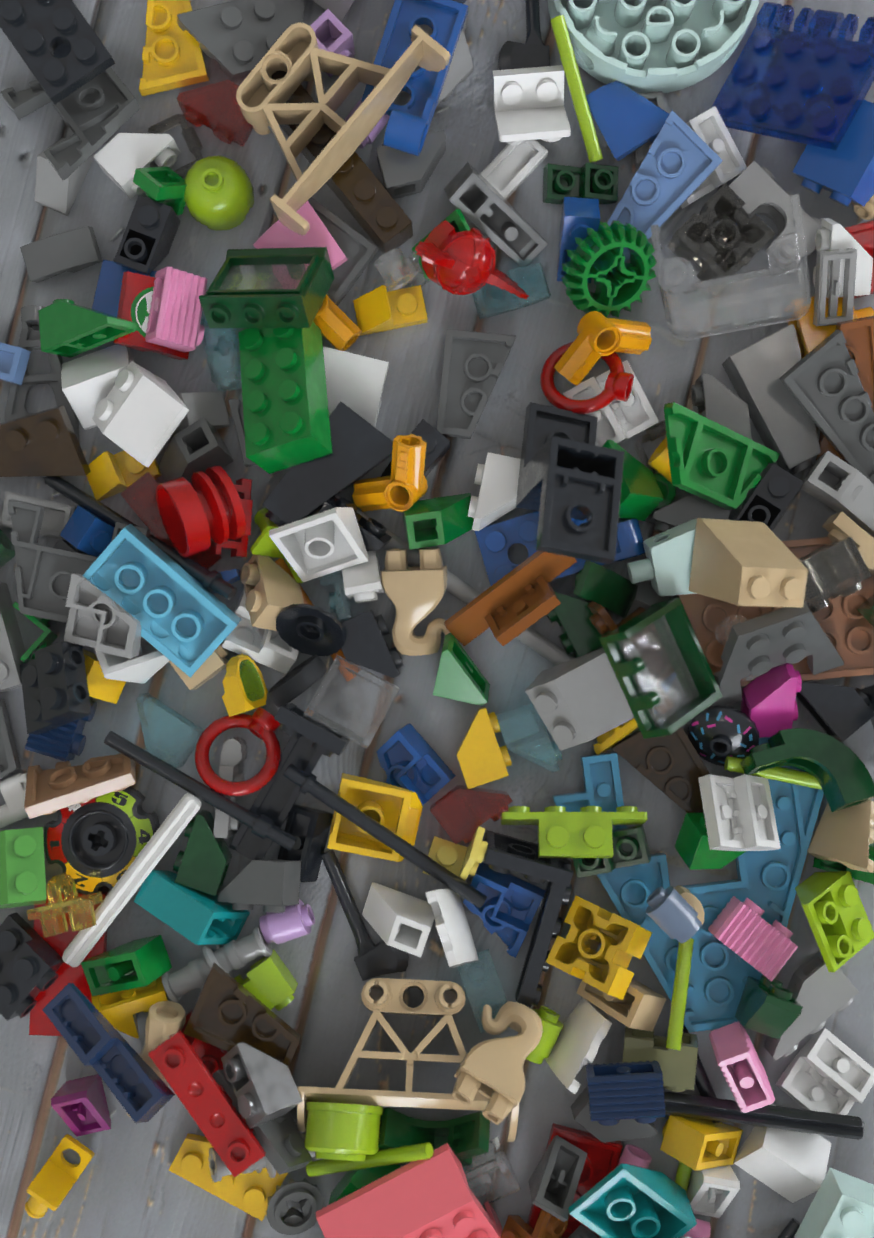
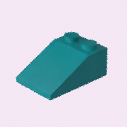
M621 1163L568 1207L570 1215L602 1238H681L697 1225L685 1189L662 1172Z

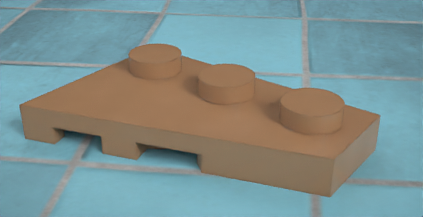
M123 754L90 758L83 765L71 766L69 761L57 762L55 769L42 770L40 765L28 766L24 809L29 819L41 815H51L59 809L77 803H87L95 797L110 792L123 791L127 787L136 784L135 762Z

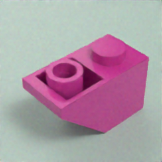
M785 663L771 668L767 673L756 677L742 690L741 712L745 713L755 723L760 734L759 738L772 737L780 730L791 729L793 721L798 719V706L795 700L796 692H800L802 689V679L800 672L795 671L792 664Z

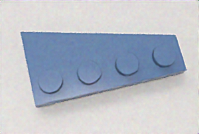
M671 110L607 224L610 226L613 220L620 221L623 225L630 223L638 231H642L649 240L723 160ZM624 247L623 250L625 263L630 260V251L627 247Z

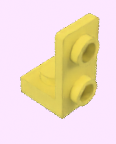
M478 826L468 847L434 836L428 856L466 881L468 875L475 876L478 865L482 863L488 846V842L482 840L485 828Z

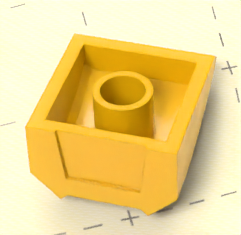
M342 773L337 795L414 846L423 808L416 792L376 780ZM334 811L327 844L328 849L401 862L404 859L400 854Z

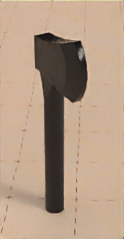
M525 0L526 42L525 44L512 41L504 43L498 59L500 70L550 66L549 45H544L540 32L539 0Z
M334 850L322 853L321 858L355 937L358 956L354 957V961L362 981L384 974L405 972L408 967V953L387 945L383 940L375 945L367 932Z

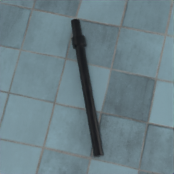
M110 731L106 736L104 744L252 829V834L263 840L267 837L289 851L295 845L298 838L275 826V821L264 814L256 815L113 731Z

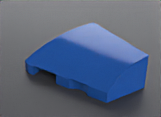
M619 81L606 84L586 95L590 112L611 152L618 161L648 141L653 143L669 116V113Z
M410 723L399 729L376 751L380 766L387 775L386 783L416 792L422 805L427 803L456 776Z
M482 862L479 864L470 885L485 894L487 899L481 908L476 907L465 898L463 903L473 914L481 917L484 927L491 935L495 932L508 946L507 953L516 958L542 901L545 890L511 874L496 872L489 868V864Z

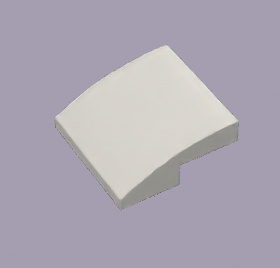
M716 106L691 119L686 124L723 161L681 205L682 209L741 174L747 168Z
M323 346L329 416L341 401L375 427L389 362Z
M628 360L622 362L624 371L634 375V382L627 402L614 399L601 410L586 414L598 417L596 446L602 447L607 440H613L620 444L660 423ZM610 370L597 377L593 376L563 393L564 396L574 400H586L597 396L605 389L606 379Z
M708 774L698 778L709 848L711 850L769 851L781 849L768 779L746 774L735 778Z
M822 1028L803 1046L775 1085L805 1110L847 1115L855 1102L863 1103L874 1084V1068L830 1031Z

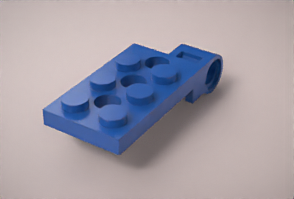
M453 0L394 1L374 64L391 69L412 44L411 29L415 24L417 26L424 24L431 27L433 33L430 37L450 53V60L448 65L439 72L420 68L412 73L401 90L410 95V101L403 106L392 103L385 112V115L390 117L385 131L384 146L415 156L420 155L468 13V5ZM366 85L361 104L376 86Z
M539 511L492 524L480 531H475L490 586L520 565L514 564L509 559V549L513 545H525L528 550L527 558L538 551L536 550ZM571 518L577 526L587 523V518L584 521ZM637 519L618 523L615 561L612 563L645 554L644 540ZM576 558V563L553 580L578 573L583 569L586 560ZM594 562V563L599 564V565H601V566L608 565V564H604V563Z

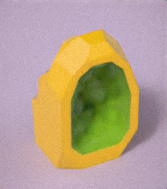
M244 654L230 658L226 664V674L222 681L225 691L222 700L229 717L266 705L268 691L262 673L255 661Z

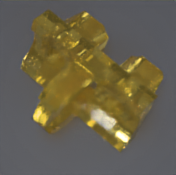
M58 874L54 875L47 882L46 892L49 903L45 906L26 910L29 921L40 919L45 938L69 931L65 913L69 914L73 932L97 925L93 905L102 903L103 898L101 891L78 896L73 878L70 875ZM61 888H62V890H63V894H64V898H65V899H63V900H62V895H61Z

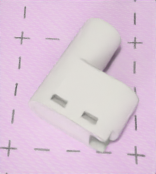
M18 773L0 781V791L6 803L0 806V829L28 817L24 809L27 773Z

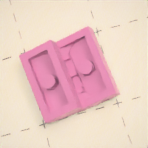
M309 201L297 211L310 224V230L305 235L293 232L278 220L253 244L256 249L327 247L332 270H335L348 260ZM272 265L273 275L283 289H296L300 281L296 282L290 278L287 265Z

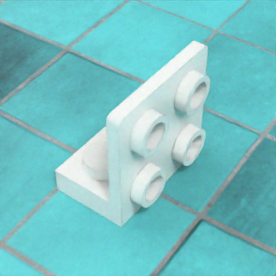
M563 65L493 71V106L500 142H506L511 145H519L525 143L526 140L536 139L555 142L562 137L571 136V128L564 108Z

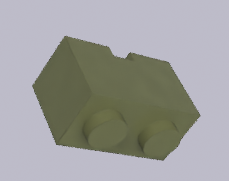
M625 1027L622 1063L659 1061L663 1075V1085L667 1090L673 1092H683L686 1089L694 1090L698 1054L697 1034L683 1033L680 1051L666 1048L667 1037L654 1035V1029L651 1032Z

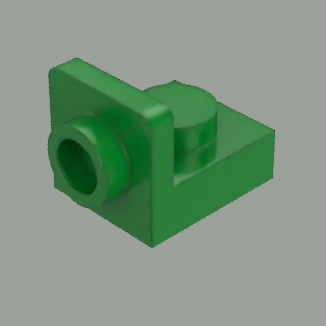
M168 166L136 168L133 182L145 191L146 196L172 207L176 215H182L186 204L184 195L187 185L185 180Z

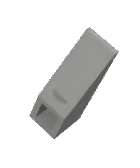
M825 452L816 460L803 479L804 484L801 489L835 512H843L863 530L874 536V484L853 466L831 452Z
M820 951L793 973L787 987L788 990L793 992L792 997L803 1007L801 1014L779 1039L771 1036L766 1038L764 1047L775 1061L781 1057L791 1055L797 1049L798 1043L808 1034L812 1035L820 1031L824 1027L826 1019L836 1011L840 1012L849 1007L853 997L859 993L840 968L836 972L828 971Z

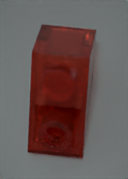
M228 79L181 92L176 98L185 120L199 128L202 125L210 128L218 139L227 144H231L233 141L243 147L253 131V126L243 117L236 99L239 85Z
M457 785L430 805V811L455 844L461 840L466 844L472 840L478 826H481L490 818L495 822L501 818L502 812H508V804L513 800L507 791L478 787L468 789L467 786Z

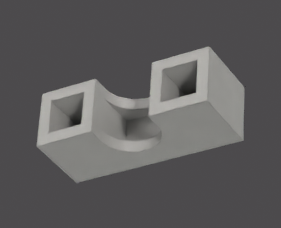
M755 161L723 191L718 199L717 204L740 227L748 219L756 215H765L774 221L777 227V237L765 252L789 276L816 250L815 236L817 230L821 229V221L814 216H809L800 207L796 196L791 192L784 191L775 182V178L770 170L763 166L760 167Z

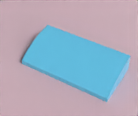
M131 523L121 530L82 575L140 621L141 636L189 677L200 668L241 621L239 616L211 592L205 590L203 585Z

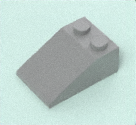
M629 638L621 641L628 658L639 657ZM603 648L542 671L525 690L560 751L589 742L634 718ZM644 668V670L636 674V677L643 692L655 691L660 696V703L656 705L658 706L662 704L664 699L648 671Z

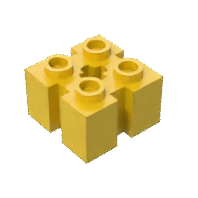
M575 896L564 920L565 923L571 925L566 938L557 936L546 963L582 979L583 982L608 995L623 1000L634 976V972L627 969L632 956L641 959L652 932L581 897ZM601 944L600 950L597 951L598 945Z

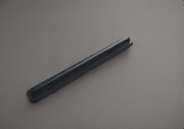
M664 1091L665 1114L857 1140L862 1139L864 1134V1123L860 1117L773 1105H767L744 1113L741 1112L735 1100Z

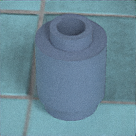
M661 886L654 890L647 898L646 903L649 906L646 909V913L671 939L676 938L680 943H684L693 937L701 927L702 922L697 918L698 913L673 887L664 889Z

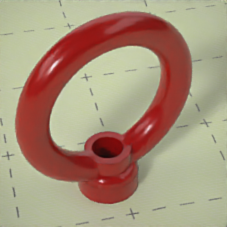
M573 342L556 349L547 358L542 367L540 384L546 399L556 408L572 411L577 414H588L601 410L614 399L627 402L634 382V375L624 371L620 357L614 352L608 356L600 357L610 369L605 389L600 394L586 400H574L565 397L555 386L554 375L556 369L554 366Z
M258 707L252 715L237 714L231 717L226 715L212 722L202 732L195 748V765L201 779L214 791L229 796L248 795L264 787L275 775L279 766L281 749L275 731L280 726V723L274 719L272 714L261 707ZM232 728H247L252 734L263 740L266 747V760L262 769L255 776L245 781L232 782L219 777L212 769L209 761V751L213 741L221 733Z

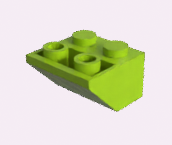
M850 871L815 872L795 887L829 972H836L874 939L871 923Z

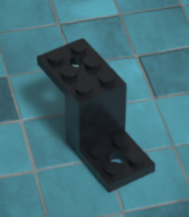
M0 0L1 29L55 105L115 64L110 53L72 0Z
M530 402L526 407L516 507L539 511L536 550L611 564L615 561L624 451L595 445L598 417L577 414L572 411ZM571 518L583 521L587 518V526L579 527L573 523Z

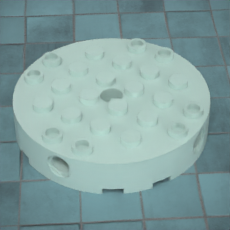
M547 0L550 19L564 15L577 64L584 71L602 83L609 84L619 81L636 93L642 94L660 91L669 93L695 85L717 71L730 58L741 42L758 7L759 0Z

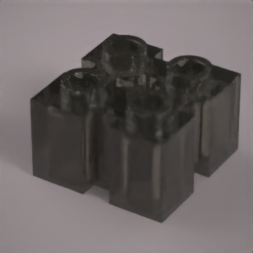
M726 183L704 204L698 215L694 213L674 233L667 246L686 266L693 260L701 268L697 277L715 295L738 274L743 266L746 267L776 234L757 214L749 220L741 212L745 202ZM720 238L723 239L725 244L720 243L718 240Z
M852 537L827 543L798 559L808 569L804 601L812 613L829 606L828 598L846 597L863 588L861 582L872 577Z

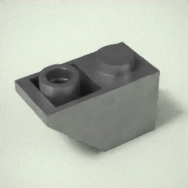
M244 1042L236 1044L221 1058L224 1075L232 1085L238 1100L239 1112L245 1118L249 1129L285 1115L302 1102L288 1066Z

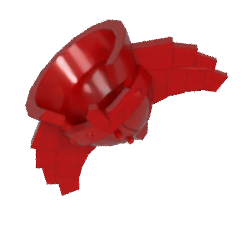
M445 220L437 225L424 242L420 241L415 248L416 254L421 256L422 268L427 277L451 294L466 295L474 293L488 283L506 290L519 298L527 299L529 296L518 286V283L507 277V274L495 268L496 251L490 244V237H483V234L476 228L471 227L468 231L456 233L455 228Z

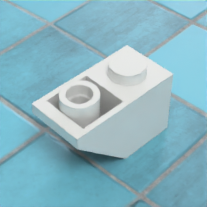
M118 133L93 157L108 177L131 200L136 194L140 195L145 192L133 182L136 168L165 166L171 168L181 152L170 134Z
M821 218V229L817 230L815 236L816 250L828 252L835 249H856L857 263L854 296L870 295L873 258L840 223L830 218ZM840 259L838 297H843L845 259ZM828 260L827 291H826V297H827V298H829V282H830V264H831V260ZM816 266L814 267V270H813V284H814V287H815Z
M488 452L485 465L478 463L474 484L481 485L479 496H471L467 517L474 518L472 530L480 531L517 508L516 498L521 459Z
M376 550L367 552V562L342 569L345 596L350 599L355 598L357 604L378 600L377 594L384 593Z
M372 882L362 912L363 917L387 945L421 957L435 920L431 903L429 904L427 901Z

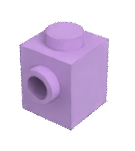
M327 9L310 25L315 32L319 49L354 58L353 34ZM326 73L330 78L333 76V74Z

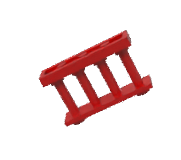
M192 1009L185 1014L186 1021L183 1029L170 1035L168 1039L151 1050L148 1055L235 1178L263 1158L266 1152L253 1135L254 1129H249L245 1118L241 1114L239 1115L232 1105L233 1101L222 1086L218 1085L212 1076L217 1070L223 1069L221 1058L227 1051L183 1034L192 1014Z

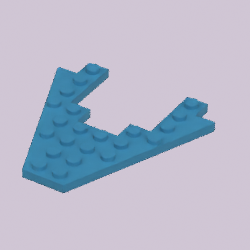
M771 737L759 738V745L768 743V739ZM617 753L580 756L585 791L552 795L555 805L566 807V812H580V808L584 806L602 807V812H616L617 807L624 806ZM781 766L788 769L806 772L800 768L793 766ZM768 779L781 849L744 852L735 859L738 879L683 886L699 899L705 914L704 923L696 934L691 937L694 939L684 1018V1025L689 1033L718 1029L738 1021L735 1015L748 976L760 980L763 974L708 931V928L733 896L742 903L746 898H749L765 911L761 918L770 925L776 919L787 928L796 896L795 887L799 885L807 850L824 795L823 790ZM612 825V831L627 828V825ZM663 852L650 854L651 861L649 863L615 868L612 872L597 874V877L620 916L652 932L643 955L672 1002L679 941L676 938L671 939L646 913V909L649 906L646 900L649 895L661 886L664 889L670 887L667 858Z

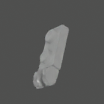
M239 737L228 738V740H225V743H222L223 747L221 748H223V751H221L218 776L232 782L244 781V773H239V764L247 758V743ZM222 794L234 802L237 801V796ZM216 808L213 836L215 838L231 837L234 835V830H239L240 822Z

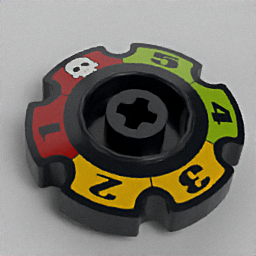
M131 786L120 792H110L95 797L87 803H77L59 809L57 811L58 820L45 824L43 838L46 859L50 865L57 863L62 867L63 872L59 879L66 886L89 896L100 894L103 886L108 887L110 890L115 886L160 827L156 812L147 813L143 810L142 803L145 800V796ZM101 831L105 832L104 839L108 841L103 845L100 843L101 837L97 835Z

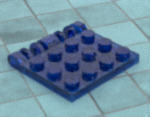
M765 2L757 15L756 26L712 107L716 106L727 128L837 150L874 82V17L867 18V21H865L860 30L858 42L852 41L859 26V17L855 14H848L845 18L842 12L818 9L814 13V10H811V8L804 7L795 19L792 32L788 31L795 16L792 5L784 4L782 6L779 3Z

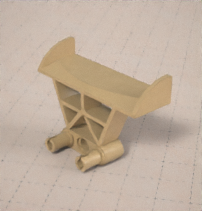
M299 22L292 24L284 31L237 89L236 99L243 117L253 126L255 132L260 135L269 134L268 126L271 127L297 181L282 199L276 194H273L270 198L279 222L293 232L305 235L310 230V224L297 211L337 172L369 135L400 93L415 68L419 66L428 71L439 72L448 65L450 53L416 24L411 29L412 44L391 69L319 49L315 32L311 26ZM276 71L287 72L282 79H271L272 74ZM322 71L340 76L326 93ZM315 80L318 103H285L303 81ZM359 82L376 86L347 122L335 113ZM325 123L336 135L302 174L295 159ZM282 124H300L287 140L279 126Z
M374 978L369 980L362 988L361 997L365 1007L373 1013L336 1087L298 1086L297 1088L302 1098V1102L297 1105V1124L300 1132H306L308 1112L306 1110V1102L483 1111L489 1098L478 1091L470 1105L461 1103L449 1093L412 1092L414 1061L461 1063L467 1055L452 1017L458 1014L464 1007L466 1000L464 990L460 985L451 981ZM409 988L421 990L424 995L422 1004L415 1008L408 1007L403 1001V995ZM382 1014L439 1016L443 1018L410 1053ZM377 1022H379L400 1052L364 1051ZM447 1025L458 1055L421 1054ZM359 1059L407 1061L405 1091L346 1089L345 1087ZM519 1104L507 1115L506 1142H514L516 1139Z

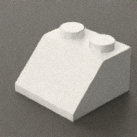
M131 361L128 367L122 370L116 377L115 386L108 396L97 404L92 419L102 434L142 465L149 468L189 409L165 380Z

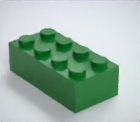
M313 322L310 328H247L239 331L246 457L268 474L332 454L321 329Z

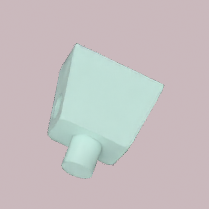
M697 518L644 540L643 545L646 559L627 563L631 583L635 584L651 580L652 587L659 596L697 594L689 591Z

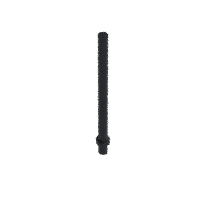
M46 476L44 481L46 485L111 526L115 527L116 522L128 525L131 523L133 526H138L60 476ZM150 534L148 539L193 578L203 583L205 590L209 592L215 591L228 600L235 596L237 588L222 579L221 573L216 570L209 571L189 557L181 556L176 549Z
M293 764L287 767L283 776L299 786L301 793L305 795L308 792L476 907L481 908L487 899L485 894L316 781V775L313 773L308 775Z

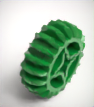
M613 220L610 226L606 222H600L597 232L592 228H587V237L584 240L575 237L578 247L575 250H567V255L571 258V261L562 263L563 270L567 274L562 276L561 279L562 283L567 287L565 289L566 295L573 301V305L578 310L581 309L586 314L591 311H598L605 317L610 313L613 317L618 318L622 308L625 311L631 312L632 302L643 303L640 294L642 291H651L647 281L656 277L652 267L658 262L656 257L652 255L655 251L653 245L647 241V236L642 231H638L630 223L623 225L620 221ZM624 247L629 248L630 263H625ZM588 278L594 279L595 293L588 290Z

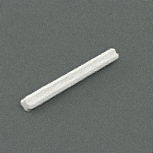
M190 793L184 794L65 949L62 960L71 967H78L198 812L201 807V801Z

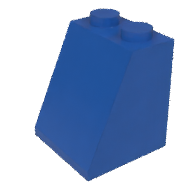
M836 89L792 171L803 179L802 187L817 194H820L821 190L825 189L831 192L830 199L846 207H849L851 201L863 207L874 195V103Z

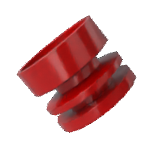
M221 466L209 467L205 473L203 471L194 472L191 477V484L185 478L179 477L157 485L156 501L163 526L171 543L181 556L188 557L208 550L211 545V538L215 543L222 545L228 539L235 540L243 537L245 534V514L239 494L228 473Z

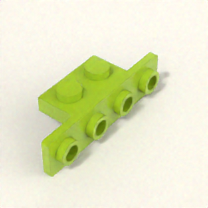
M512 806L508 808V812H502L501 825H538L539 858H612V825H642L648 820L647 812H638V807L620 806L616 808V812H602V807L584 806L580 808V812H566V807L548 806L544 808V812H530V807Z

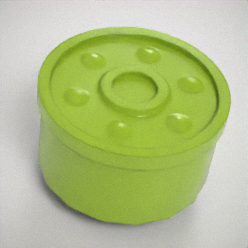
M306 1102V1110L308 1112L304 1147L308 1151H315V1158L365 1161L366 1155H374L378 1152L380 1116L383 1113L382 1106Z

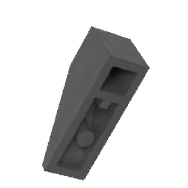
M468 162L444 188L448 200L460 209L469 220L490 237L523 270L548 245L545 239Z

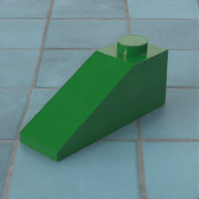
M56 299L53 301V304L38 310L41 352L69 358L137 331V323L91 308L75 305V302L70 299Z

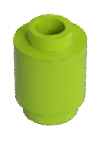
M540 1006L539 1010L532 1009L541 1018L543 1024L542 1037L539 1044L526 1057L527 1060L536 1064H542L544 1058H549L563 1028V1024L558 1020L560 1015L545 1006Z

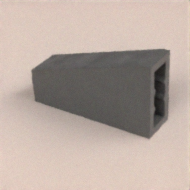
M791 324L729 356L722 363V366L739 398L748 404L749 417L765 447L780 453L779 458L774 464L786 471L791 469L795 475L812 466L813 463L810 458L820 454L821 450L815 423L779 379L802 359L796 329Z

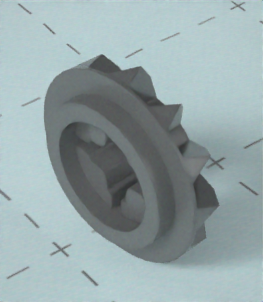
M290 1178L288 1184L283 1187L277 1185L276 1192L273 1196L268 1197L266 1210L268 1222L275 1231L284 1235L303 1233L317 1222L315 1212L323 1208V1198L316 1184H310L306 1178L297 1182ZM290 1199V1201L299 1202L302 1212L298 1209L295 1210L293 1207L289 1208L287 1201Z

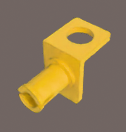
M66 1134L26 1189V1192L31 1195L25 1203L26 1213L32 1218L40 1219L44 1217L48 1208L56 1211L93 1158L94 1152L71 1135ZM66 1149L76 1151L80 1156V1163H69L64 1158L63 1151Z

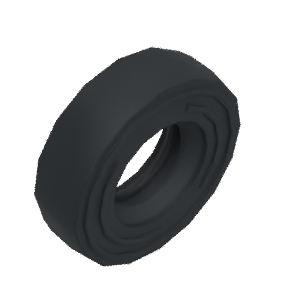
M311 656L271 687L267 694L278 708L288 704L318 681L327 671V667L319 656Z

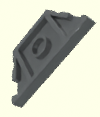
M232 0L178 14L177 23L183 31L186 29L200 43V49L209 58L216 60L220 69L233 81L247 77L289 26L298 22L303 23L305 0Z

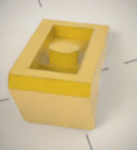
M381 285L353 300L358 327L362 331L360 336L428 323L421 285L388 292L386 285Z
M109 451L103 452L88 464L91 472L86 475L94 497L98 501L162 476L156 459L148 468L126 451L112 454Z
M161 976L144 987L92 996V1004L116 1030L134 1038H139L136 1013L149 1012L153 1004L168 1001Z

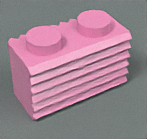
M167 266L155 274L156 279L150 303L151 308L149 310L150 314L148 316L149 321L147 323L148 328L145 341L178 351L189 352L195 350L196 346L201 344L204 337V326L200 324L203 309L199 296L205 295L207 292V278Z
M733 896L713 921L712 925L709 926L708 931L770 981H773L798 948L790 940L794 933L776 919L770 925L761 918L765 911L749 898H746L742 903Z
M737 1021L711 1031L709 1037L717 1064L741 1112L747 1113L774 1103L775 1097L766 1071L746 1029L740 1022Z

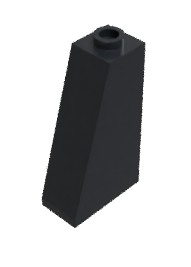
M340 401L329 416L332 454L290 467L262 504L269 510L265 516L279 527L307 518L322 507L326 501L336 497L392 456L393 441Z

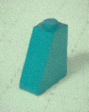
M152 870L139 887V892L133 902L195 945L226 944L232 940H237L250 914L248 910L232 909V903L218 902L219 895L214 896L174 883L177 874L168 870Z

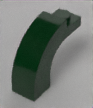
M803 728L780 730L768 739V743L751 748L749 750L751 754L740 762L746 775L781 766H793L808 772L818 780L831 812L860 805L874 798L873 779L859 757L839 740L816 730Z
M387 1107L383 1109V1113L380 1116L378 1150L428 1142L431 1143L433 1150L448 1143L460 1160L462 1167L472 1165V1157L489 1153L490 1120L484 1117L482 1111L445 1121L420 1120ZM410 1162L398 1163L397 1165L404 1166Z

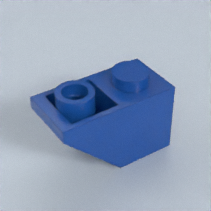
M563 198L559 232L557 281H562L561 277L567 274L563 270L562 263L571 261V258L567 255V250H575L578 247L575 237L584 240L587 237V228H592L597 232L600 223L599 199ZM588 278L587 283H591L592 278Z
M78 505L60 533V536L86 554L99 557L111 543L115 527Z

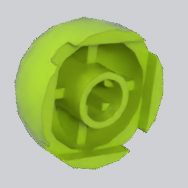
M222 155L207 156L196 161L187 171L184 179L187 185L184 198L190 214L197 222L199 221L214 231L230 230L242 224L250 207L251 209L253 207L254 188L246 171L237 162Z

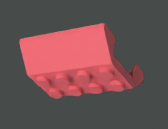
M448 1143L433 1150L432 1158L412 1161L315 1212L316 1219L325 1238H501L502 1226L495 1210L487 1201L484 1203L485 1211L469 1188L462 1164Z

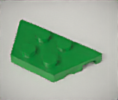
M675 402L667 403L664 406L672 485L726 510L737 509L745 500L747 492L754 488L762 479L761 472L768 464L775 463L780 453Z

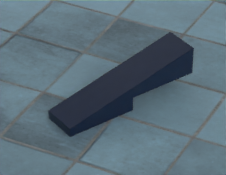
M68 983L42 1009L84 1066H93L135 1123L149 1122L175 1095L74 983Z

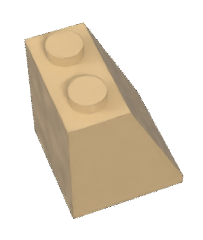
M697 518L689 591L737 606L803 608L808 569L764 522Z

